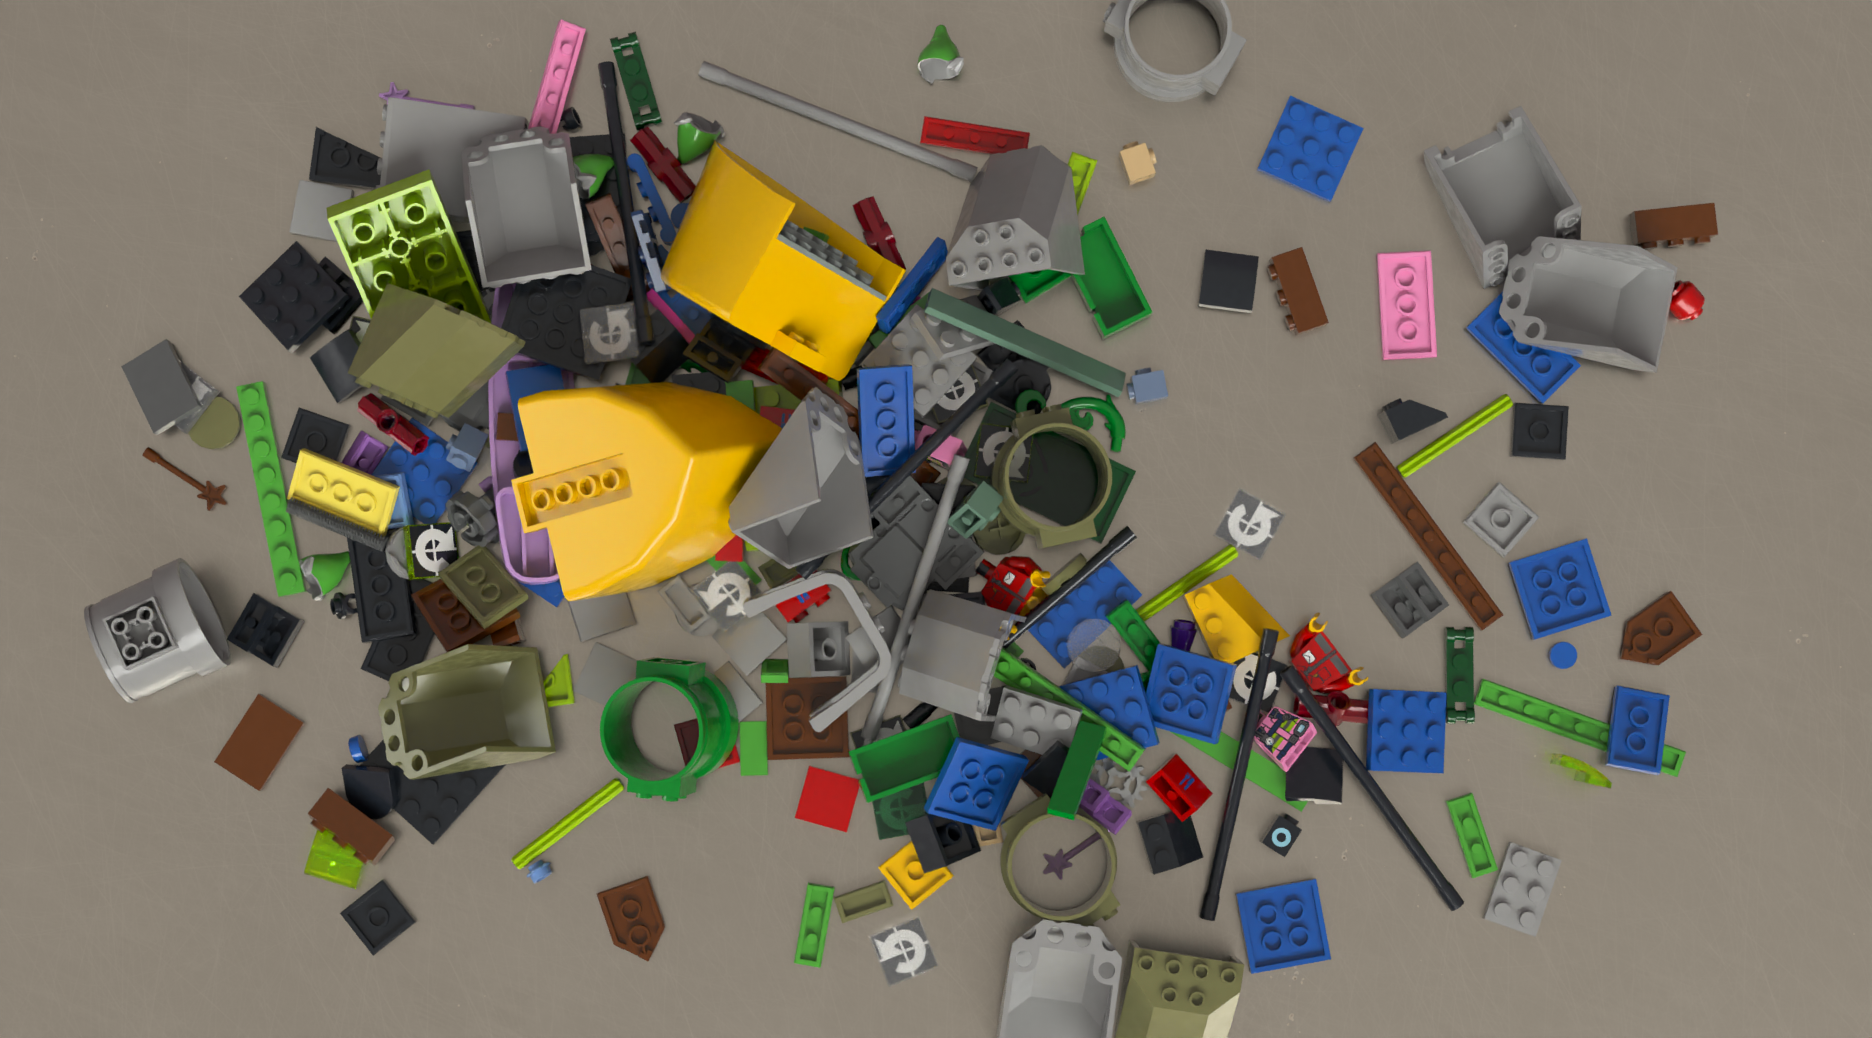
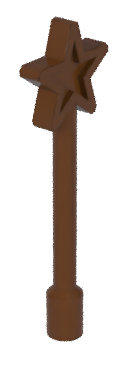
M149 447L146 448L142 455L153 463H158L202 492L197 497L207 500L208 511H211L216 503L227 505V501L222 497L223 492L227 488L226 485L215 488L210 481H206V486L161 458L159 453Z

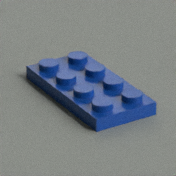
M1502 291L1466 329L1543 404L1581 365L1569 354L1519 343L1512 334L1513 331L1508 323L1499 314L1500 305L1503 301Z
M910 364L857 368L859 441L865 477L891 475L915 452L913 371Z
M1109 560L1028 631L1063 668H1066L1111 625L1105 616L1108 612L1125 599L1132 605L1142 594Z

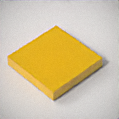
M912 840L878 867L911 910L954 876L947 866L924 873Z

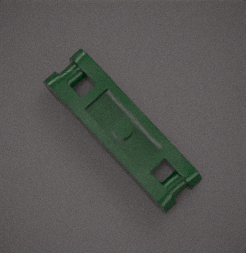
M636 31L628 33V37L618 39V37L611 38L610 42L636 129H644V125L651 123L655 125L663 123ZM632 46L634 54L623 56L622 49ZM649 106L651 113L641 115L639 109Z
M1445 627L1447 724H1455L1456 721H1465L1466 724H1474L1473 627H1464V629ZM1455 640H1463L1464 648H1454ZM1455 702H1464V710H1456Z

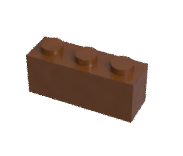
M1715 203L1639 210L1629 214L1632 245L1641 246L1645 250L1655 249L1657 244L1667 243L1668 247L1682 246L1684 241L1694 240V244L1711 242L1710 238L1718 235Z
M1300 247L1271 257L1269 260L1270 265H1267L1271 280H1276L1279 287L1276 295L1279 304L1286 307L1288 315L1285 316V321L1289 331L1294 330L1295 336L1326 326L1329 322L1303 248Z
M327 788L308 812L310 819H312L310 824L321 833L327 830L334 836L332 838L333 842L343 849L346 846L350 847L355 851L353 856L365 865L370 862L375 866L395 841L392 834L329 788Z

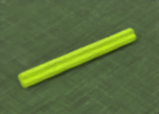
M1507 394L1500 396L1397 466L1399 473L1403 477H1408L1512 407V400Z
M1232 544L1228 545L1136 609L1137 613L1143 621H1146L1238 557V551Z
M614 778L518 852L511 859L513 864L518 869H522L623 791L624 786L620 780Z

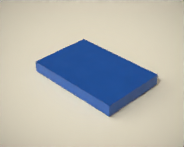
M550 365L510 370L505 373L520 452L527 451L528 447L518 410V400L542 391L564 389L561 369Z
M1618 685L1615 687L1605 761L1606 766L1653 775L1661 773L1670 695Z

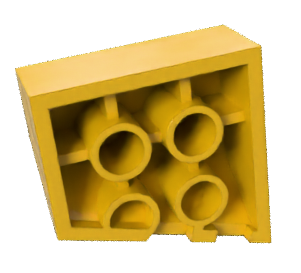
M1232 574L1183 596L1212 658L1233 663L1257 652L1263 628L1279 631L1277 642L1290 636Z

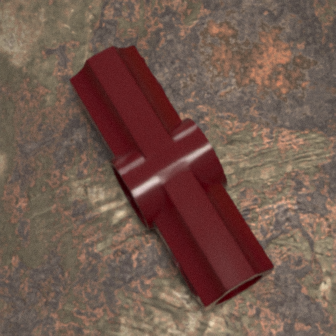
M648 126L637 132L630 139V142L647 161L649 169L660 182H664L676 200L680 203L688 200L693 195L696 185L683 171L680 162L668 147L665 148Z
M874 196L854 204V212L864 230L862 233L867 245L885 259L906 270L902 257L895 245L896 240L888 222L884 221Z
M370 392L368 395L363 396L358 402L357 411L412 455L416 456L422 453L428 446L429 437L373 393Z
M1340 691L1330 692L1328 696L1314 695L1335 726L1341 725L1343 721L1368 724L1369 700L1351 699ZM1295 695L1293 714L1299 717L1313 718L1298 696Z

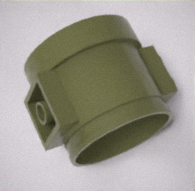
M1061 404L1045 407L1042 409L1043 413L1035 414L1034 410L1016 414V419L1010 422L1013 435L999 449L991 469L990 485L995 487L998 493L1004 497L998 506L1001 509L1000 514L1018 531L1035 537L1038 549L1096 537L1093 519L1105 505L1112 485V469L1105 449L1092 434L1072 424L1069 407L1062 409ZM1046 431L1064 433L1082 443L1094 459L1098 472V489L1095 499L1088 511L1072 524L1056 527L1039 523L1027 516L1013 498L1009 484L1011 460L1020 444L1030 435Z
M1046 793L1001 822L1002 827L1007 833L1000 854L1003 881L1010 895L1023 909L1043 919L1081 924V926H1094L1093 923L1103 918L1106 921L1118 913L1116 908L1120 906V903L1111 891L1117 871V854L1113 839L1108 830L1082 808H1078L1075 818L1091 825L1103 840L1107 852V872L1098 892L1083 905L1070 910L1053 911L1031 903L1018 890L1012 874L1014 850L1022 835L1039 821L1056 817L1055 815L1047 814L1050 802Z

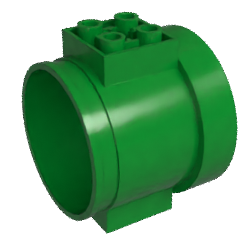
M659 657L637 660L636 678L617 689L606 703L600 721L602 747L612 766L628 778L627 792L636 793L637 798L651 799L652 796H662L663 801L676 802L678 799H686L687 795L696 792L697 779L719 768L732 752L739 728L736 704L724 683L714 674L705 670L706 662ZM653 681L668 684L679 690L691 703L698 719L699 740L696 751L691 761L679 773L667 772L653 766L640 752L633 736L632 711L634 703L640 692Z

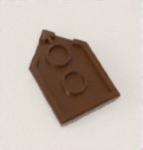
M1669 591L1626 622L1620 659L1660 665L1703 634L1673 592Z
M645 876L596 893L613 944L649 961L665 929L649 877Z

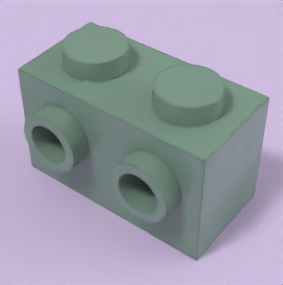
M982 481L961 500L949 516L947 524L967 539L977 529L981 531L989 521L992 522L1001 511L998 506L1004 497L998 493L995 487Z

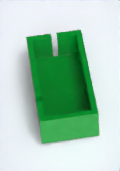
M1104 216L1082 227L1081 230L1083 236L1080 239L1085 274L1077 275L1070 273L1089 313L1094 311L1096 313L1092 319L1102 339L1151 316L1153 313Z
M951 714L848 751L855 774H862L863 778L858 779L866 803L939 776L940 771L938 770L942 769L956 737H959Z

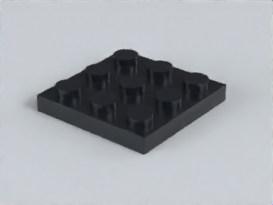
M298 241L292 244L239 296L291 353L350 298Z

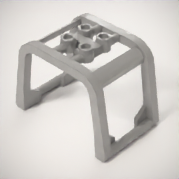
M823 569L812 573L806 580L802 577L748 597L743 603V609L748 618L787 599L825 584H833L842 590L877 649L878 659L871 668L841 692L809 713V722L816 732L823 731L882 681L891 666L889 648L882 635L885 628L877 615L872 617L868 609L871 608V604L864 592L858 594L848 577L834 569Z

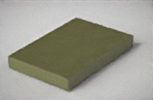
M478 545L438 573L441 580L484 629L529 599L524 589L486 546L481 547Z

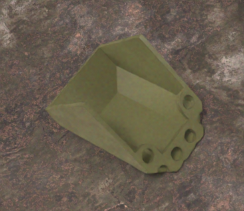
M387 283L348 374L357 377L355 383L369 389L373 384L379 387L378 393L397 400L413 409H417L426 415L437 419L440 414L449 418L524 347L526 342L508 331L442 301Z
M467 644L393 673L388 683L390 690L387 697L382 698L378 706L382 722L383 740L386 746V758L393 766H399L404 771L403 774L410 780L535 760L556 752L537 647Z
M1129 940L1114 1038H1228L1241 991L1244 964L1236 956H1230V961L1228 962L1140 948L1135 941Z

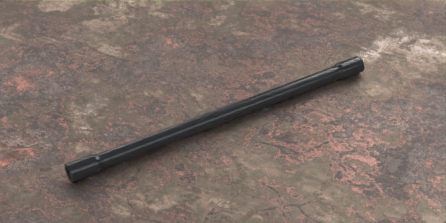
M606 61L598 64V70L604 94L636 312L639 345H651L655 343L652 319L649 314L642 261L638 251L639 239L631 217V212H634L616 91L615 68L613 62Z
M1006 359L990 375L989 379L868 497L870 514L998 388L1002 387L1018 371L1017 367L1009 359ZM830 554L800 564L794 569L806 580L823 564V561Z
M1128 526L1122 529L1104 548L1088 560L1072 578H1068L1067 581L1060 585V588L1045 597L1023 616L1026 617L1025 623L1016 622L1014 625L1017 627V632L1015 634L1010 633V639L1004 641L1002 647L1007 649L1111 558L1122 552L1136 540L1137 536ZM923 702L907 714L903 721L910 729L921 725L938 707Z
M1263 628L1258 660L1207 890L1204 894L1199 917L1209 921H1215L1220 889L1270 664L1275 653L1279 631L1269 628Z
M1293 664L1280 672L1281 677L1291 691L1298 696L1421 866L1451 911L1460 908L1464 904L1461 896L1444 877L1311 693Z

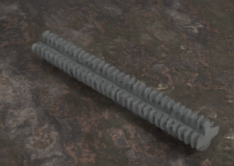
M293 497L288 502L285 512L381 552H383L389 537L385 540V535L383 538L382 534L379 537V533L376 536L377 532L373 535V530L371 533L370 529L367 532V528L364 531L365 527L361 530V526L358 528V524L356 527L355 523L352 526L353 522L349 525L350 521L346 523L345 519L343 522V518L340 521L341 517L337 520L338 516L334 518L335 515L333 514L331 517V513L328 516L329 512L325 515L326 511L322 513L323 510L321 509L319 512L320 509H317V507L313 510L314 506H312L310 509V504L307 507L308 504H305V502L296 501L295 498L292 501Z

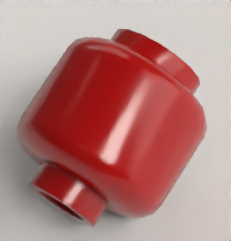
M1676 281L1669 310L1678 320H1694L1703 312L1702 306L1704 305L1705 297L1692 282Z

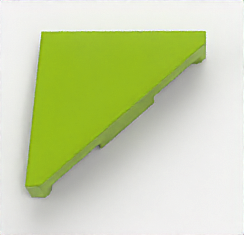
M569 654L563 655L543 681L548 707L575 703Z

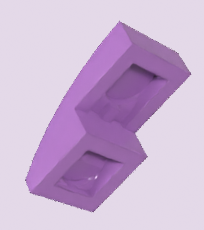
M1089 778L1079 807L1116 835L1131 817L1132 811L1112 798L1108 790Z

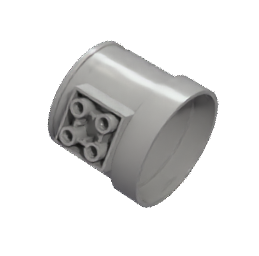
M1118 0L1117 4L1111 2L1104 14L1103 22L1106 23L1104 31L1114 37V54L1118 68L1125 80L1136 91L1157 101H1185L1205 91L1216 95L1247 39L1231 31V15L1225 0H1197L1211 12L1217 22L1221 39L1220 52L1208 66L1197 72L1185 75L1163 73L1152 68L1142 60L1130 38L1129 20L1138 7L1148 0Z
M182 558L154 569L152 577L103 598L96 604H90L84 609L85 624L95 653L112 685L128 703H133L143 696L151 695L197 673L201 676H206L231 663L228 641L217 612L199 578Z

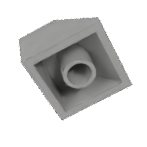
M848 621L787 624L789 678L850 675L849 642L845 638L848 635Z

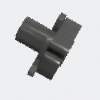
M493 487L480 498L468 491L465 493L459 491L453 494L445 504L448 512L447 517L457 532L466 525L469 526L461 534L462 539L472 546L479 545L484 547L489 542L497 543L499 541V533L495 528L497 522L494 518L496 512Z

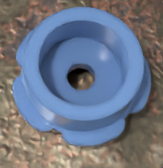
M539 860L529 866L530 873L527 874V878L530 877L535 884L552 873L549 867L550 862L544 863L542 860Z

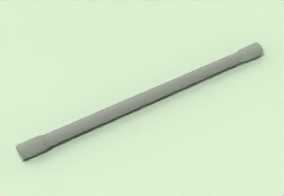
M703 61L698 74L700 77L718 84L730 86L933 165L967 181L972 182L978 168L958 159L946 157L728 72L726 69Z
M954 454L947 475V482L890 650L891 666L886 677L879 683L871 710L867 715L861 733L863 738L872 741L877 739L883 721V714L901 663V654L910 636L908 634L912 619L916 618L959 486L963 481L970 460L964 456Z

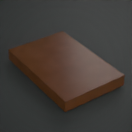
M258 694L214 762L258 791H261L305 722L265 696Z

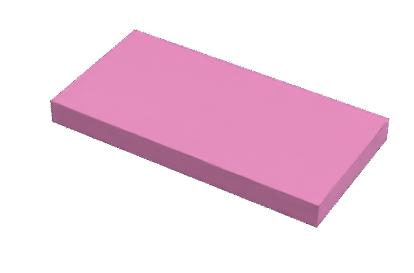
M1431 250L1377 253L1382 361L1436 358L1437 345Z

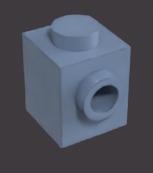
M1151 368L1136 370V375L1130 377L1131 383H1126L1129 399L1134 398L1135 404L1166 399L1168 397L1163 370L1151 372Z
M464 423L458 436L452 434L446 446V449L450 450L446 461L452 463L457 468L471 472L489 435Z

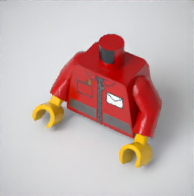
M1023 556L1004 557L997 567L983 559L975 571L988 580L981 590L986 605L1016 615L1020 614L1037 587H1046L1042 579L1050 578V572L1042 571L1030 557ZM1012 625L1010 633L1015 634L1017 632V627L1015 625Z
M1320 613L1314 614L1310 622L1295 635L1289 651L1291 656L1289 663L1294 665L1306 682L1307 687L1311 691L1317 690L1321 694H1328L1333 691L1342 692L1354 685H1361L1366 682L1368 677L1360 679L1357 675V672L1364 668L1361 666L1355 670L1350 668L1323 632L1328 621L1324 624H1318L1316 619Z

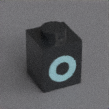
M1286 813L1283 817L1276 814L1259 842L1285 857L1302 829L1297 827L1299 821Z

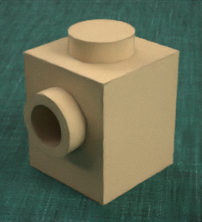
M1138 141L1123 146L1124 150L1120 151L1119 158L1129 185L1155 176L1156 172L1153 164L1157 163L1152 148L1147 149L1146 143L1139 145Z

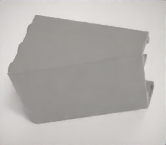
M388 97V105L384 104L382 119L386 121L385 131H381L380 147L383 148V158H379L377 164V173L381 175L380 185H376L375 189L430 169L451 222L470 223L465 201L461 151L468 146L475 147L480 145L479 139L489 134L528 129V120L522 116Z
M1522 106L1509 111L1512 121L1506 125L1502 121L1497 123L1496 131L1451 151L1449 146L1444 148V154L1440 153L1436 145L1424 150L1426 169L1484 289L1503 283L1508 276L1509 260L1516 254H1521L1531 246V242L1537 237L1581 240V205Z

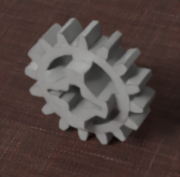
M1107 758L1102 759V766L1094 764L1095 769L1098 771L1096 774H1091L1090 777L1095 779V782L1100 785V778L1105 770L1108 777L1106 784L1102 785V787L1108 790L1109 793L1120 794L1123 800L1116 801L1124 806L1129 804L1132 808L1135 807L1133 802L1135 798L1142 801L1143 798L1139 792L1140 790L1147 791V787L1141 785V783L1148 779L1147 776H1140V772L1144 769L1143 766H1134L1130 772L1117 771L1114 767V764L1117 763L1113 760L1108 761ZM1115 775L1119 778L1129 775L1122 782L1124 786L1122 789L1118 787L1107 789L1114 782L1113 777ZM1136 778V787L1131 794L1129 791L1130 781Z

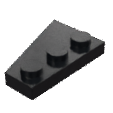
M316 127L309 180L375 189L376 185H380L381 175L377 173L378 159L381 157Z

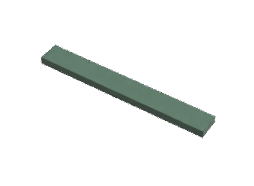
M934 288L930 290L924 309L925 313L1116 397H1119L1122 393L1125 372Z

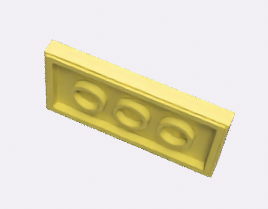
M303 448L299 452L287 499L290 500L293 497L292 501L295 498L296 501L299 500V502L307 503V507L310 504V509L312 506H314L313 510L317 507V509H320L319 512L321 509L323 510L322 513L326 511L325 515L329 512L328 516L330 513L331 517L334 514V518L338 516L337 520L341 517L340 521L342 518L343 522L346 519V523L350 521L349 524L353 522L352 526L355 523V527L358 524V528L360 526L361 529L365 527L364 531L367 528V532L370 529V533L373 530V534L377 532L376 535L379 533L380 537L382 534L383 538L388 531L400 486Z

